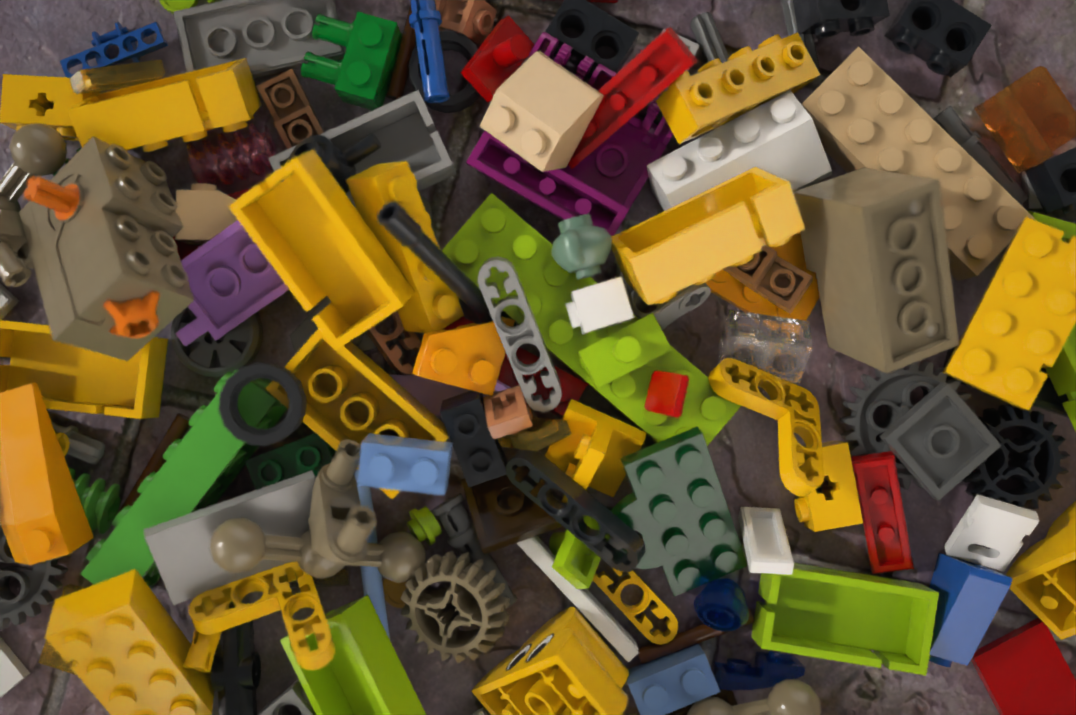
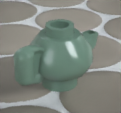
M590 214L576 216L559 222L558 226L561 234L553 242L551 255L556 263L569 273L575 272L577 280L601 274L600 265L605 264L610 253L612 236L604 228L594 226Z

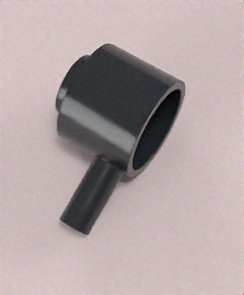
M371 133L345 152H342L327 137L313 135L301 141L293 149L288 162L314 149L346 194L349 191L346 179L356 175L355 165L380 149L382 145L379 139Z

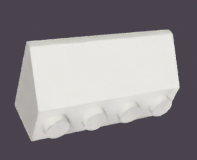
M791 90L647 165L651 192L664 211L754 167L788 181L793 195L795 191L812 186L832 175L831 166L813 119Z

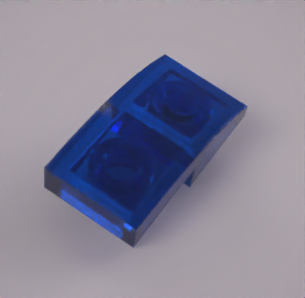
M769 650L768 653L756 651L754 667H751V663L748 661L729 658L727 663L715 662L713 675L719 689L756 690L774 687L775 684L785 679L800 678L805 674V666L791 653Z

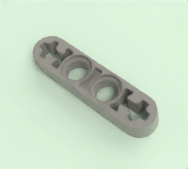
M490 258L483 263L479 270L478 284L526 402L536 411H550L561 400L562 388L559 377L515 267L506 258ZM495 266L499 272L507 271L509 276L504 278V287L507 294L514 289L518 294L506 296L498 303H495L493 298L500 297L497 284L486 281V278L491 274L490 268ZM508 305H517L522 308L525 313V319L522 324L515 327L506 325L501 319L503 308ZM526 343L534 344L540 351L539 359L533 364L520 362L516 356V350L519 346ZM543 367L548 369V371H541V379L546 388L553 386L554 388L550 391V398L548 400H543L541 395H533L537 388L533 374L540 371ZM532 374L527 379L524 377V375Z

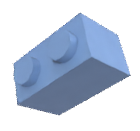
M369 433L361 442L357 486L445 495L449 482L453 443Z
M699 643L628 669L627 683L640 715H666L720 692L706 655Z

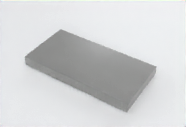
M223 0L174 11L186 71L189 72L247 58L254 79L285 72L290 69L301 68L302 63L308 64V61L304 60V56L308 51L333 60L343 59L346 52L345 47L322 40H315L312 36L314 24H320L315 21L319 13L338 19L335 1Z
M313 471L144 529L145 539L173 606L195 598L205 591L292 562L262 559L248 572L231 573L223 570L213 561L209 550L211 536L228 519L243 517L257 523L263 529L265 535L300 538L309 529L308 519L310 517L312 490L316 479Z

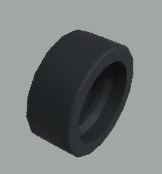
M440 31L442 51L453 50L459 52L469 62L478 50L477 45L465 35L454 31ZM416 46L412 51L408 64L409 78L414 90H419L423 98V85ZM468 82L462 91L450 95V99L440 103H427L426 101L424 103L430 109L442 113L460 112L473 105L480 94Z
M254 363L238 369L226 380L220 392L219 412L224 426L235 438L250 445L267 446L284 440L299 427L306 413L307 397L302 383L290 370L277 364ZM259 378L272 379L278 382L286 390L289 398V411L285 419L270 429H257L248 425L242 419L238 410V396L242 388L250 381Z

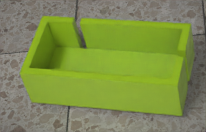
M794 563L792 575L761 573L758 594L765 599V602H756L751 637L761 649L881 668L883 664L889 670L927 675L939 592L921 583Z
M368 595L340 606L336 610L333 609L324 613L335 645V654L328 665L321 669L308 670L299 666L288 634L280 639L316 715H426ZM314 633L307 635L306 639L310 651L318 649Z

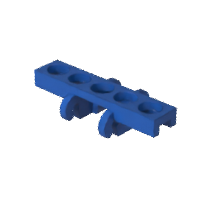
M116 22V29L103 35H99L96 31L92 32L93 40L91 43L95 47L60 60L66 78L88 79L102 73L105 80L110 82L114 80L112 74L108 72L111 70L110 66L132 58L139 70L145 68L143 62L140 61L142 56L168 46L162 35L160 25L154 22L129 32L127 27L123 28L119 22ZM156 33L157 38L154 43H144L143 38ZM110 46H118L120 50L118 57L109 59L107 49ZM95 58L98 65L95 67L89 66L88 61ZM82 63L81 72L71 74L69 68Z

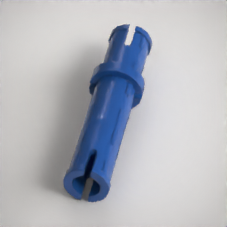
M410 0L412 14L409 15L410 27L415 30L424 102L440 103L450 99V93L448 92L439 25L442 24L441 13L436 10L435 0Z

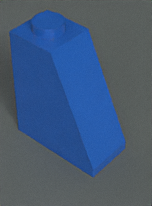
M942 553L938 554L929 587L939 592L929 661L945 667H951L952 661L969 665L1011 586V577L979 564Z

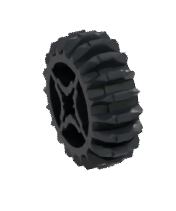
M1006 404L998 406V410L995 408L984 409L983 418L977 417L1002 446L990 455L986 462H982L961 481L964 483L970 482L965 492L970 496L975 497L978 494L1030 510L1039 509L1038 499L1045 502L1053 500L1049 488L1057 490L1063 488L1056 479L1057 475L1069 472L1065 467L1060 466V459L1070 456L1066 451H1059L1058 446L1066 439L1061 435H1052L1057 425L1049 421L1043 422L1045 414L1039 411L1030 412L1018 407L1013 409L1011 405ZM1014 426L1024 432L1025 435L1021 438H1014L1011 441L1009 438L1002 437L998 432L1007 427ZM1012 452L1013 457L1008 458L1009 453ZM1013 459L1011 466H1009L1008 460ZM1009 477L1017 479L1022 483L1020 486L1006 491L1001 490L995 485L1000 479L1007 480Z

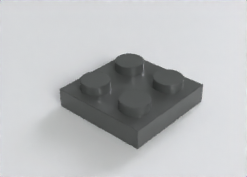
M944 382L936 386L879 436L928 494L938 501L1002 446L950 384Z

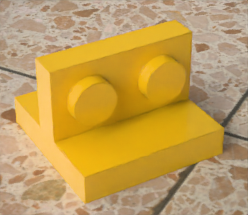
M571 399L544 456L583 489L587 490L589 486L614 497L626 476L620 458L639 451L644 443L647 432ZM565 494L563 495L562 503H568Z

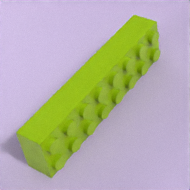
M491 193L442 251L478 287L479 270L485 261L493 257H502L509 260L516 269L547 350L640 430L647 432L646 435L655 443L698 426L708 446L741 405L718 396L711 388L708 377L672 346L671 351L597 389L578 351L639 320V318L633 314L634 318L630 321L584 335L580 326L573 328L566 308V304L572 302V291L598 283L591 277L577 280L575 272L569 273L559 266L551 255L553 244ZM496 266L491 267V274L486 278V281L488 283L495 282L500 291V297L493 298L494 302L498 303L506 296L518 295L515 289L509 294L506 292L504 278L509 276L508 272H499ZM508 305L503 308V311L511 319L515 320L516 324H522L525 319V313L522 308L517 305ZM659 370L682 374L690 379L682 414L679 418L650 412L645 409L653 371Z

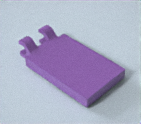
M239 220L181 260L183 269L188 275V283L194 297V301L188 308L195 315L196 319L175 334L184 346H187L207 331L216 341L289 290L288 286Z

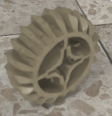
M453 550L447 552L443 557L439 554L431 556L414 572L415 577L406 581L405 586L407 589L400 598L406 603L400 615L411 618L405 630H415L418 634L415 637L414 644L424 641L428 644L427 654L438 650L440 651L442 661L449 659L451 655L454 656L457 663L464 661L467 656L473 661L479 658L482 652L487 653L491 651L496 641H499L505 632L504 626L509 621L510 614L505 610L509 606L510 598L501 596L505 590V583H494L492 579L496 576V569L489 570L488 573L482 569L483 559H478L474 564L470 563L469 552L463 553L458 559ZM451 582L449 588L441 587L439 590L431 588L432 583ZM472 624L481 626L470 631L459 630L461 625L470 627Z

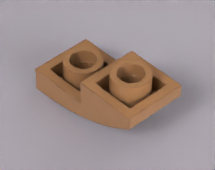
M293 69L256 86L275 121L273 123L287 149L298 145L310 136L325 133Z
M767 245L761 246L762 250L755 253L749 262L739 266L730 265L723 269L748 288L791 314L813 282V276L778 257L777 252Z

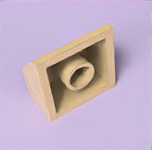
M536 51L496 90L480 127L541 172L566 168L604 95L541 51Z

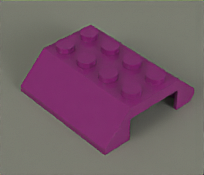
M543 32L531 50L528 59L536 51H541L552 59L559 40ZM564 43L554 61L565 67L571 57L573 48ZM586 56L579 63L575 76L585 82L594 64V60ZM599 64L593 72L588 85L598 91L617 73ZM657 97L648 107L647 115L643 122L636 117H632L573 169L567 165L566 168L541 172L487 131L483 132L466 164L562 220L590 214L594 226L602 227L611 236H614L648 179L647 165L661 157L673 133L664 116L659 125L654 123L660 112V108L656 103V100L659 98Z

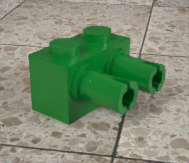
M357 11L355 20L352 23H348L319 13L315 21L320 24H314L313 39L346 47V52L340 62L315 55L309 51L306 52L304 60L308 61V64L302 63L301 76L335 85V91L345 103L372 111L382 107L402 37L397 22Z

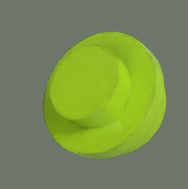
M426 506L420 510L414 508L409 511L412 519L407 522V526L411 533L417 537L419 542L425 540L430 546L436 542L435 538L442 534V530L432 512Z

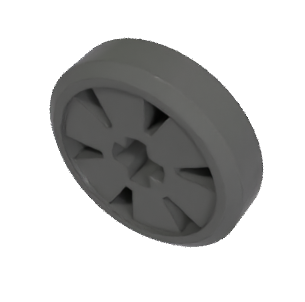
M187 306L172 321L171 341L177 357L190 370L204 376L223 377L229 371L233 373L235 369L238 370L248 366L256 358L261 348L263 327L258 312L223 335L225 338L222 342L220 340L212 342L210 340L212 335L207 331L187 346L183 345L175 333L195 320V315Z

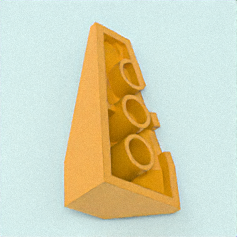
M37 382L0 393V524L14 561L26 565H33L68 555L94 538Z

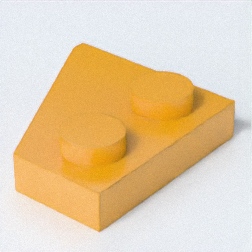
M501 317L506 325L514 326L515 320ZM494 322L471 323L458 326L452 330L446 331L442 329L424 333L412 374L493 396L506 353Z

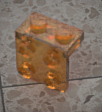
M1038 66L974 108L1017 173L1041 164L1054 155L1052 153L1054 150L1076 137V112L1048 70L1043 66Z

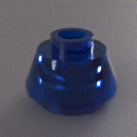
M720 578L710 581L694 600V610L699 619L705 625L715 630L734 631L745 625L748 621L749 610L745 592L731 579Z

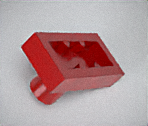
M508 15L497 23L460 73L487 102H490L496 90L520 67L525 58L529 56L535 44Z

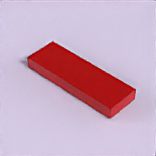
M886 451L851 457L872 574L914 569L894 453Z

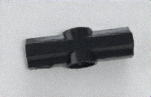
M252 620L222 631L211 666V685L214 691H218V715H257L256 689L261 678V659L259 653L254 651Z

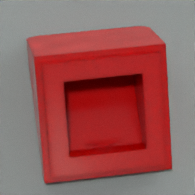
M659 370L653 371L645 409L650 412L679 418L682 414L690 380L688 376Z

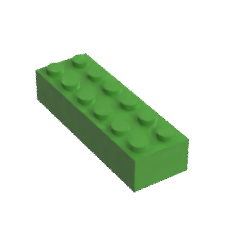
M237 369L233 373L227 372L218 381L214 388V392L217 393L208 406H201L193 414L188 423L191 429L183 439H176L168 447L163 455L166 462L157 473H150L143 480L137 490L141 495L132 507L127 505L118 513L112 522V526L115 529L107 540L101 539L89 551L86 559L90 562L81 575L95 585L136 569L150 589H152L161 578V575L145 539L144 529L217 504L245 467V460L250 459L260 447V445H250L235 438L224 426L219 412L220 392L226 380ZM266 378L250 381L242 388L238 396L240 416L248 425L257 429L275 427L288 410L265 389L271 383V380Z

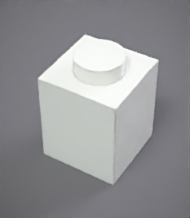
M622 277L572 291V302L566 304L572 327L580 326L583 335L630 321L634 318Z

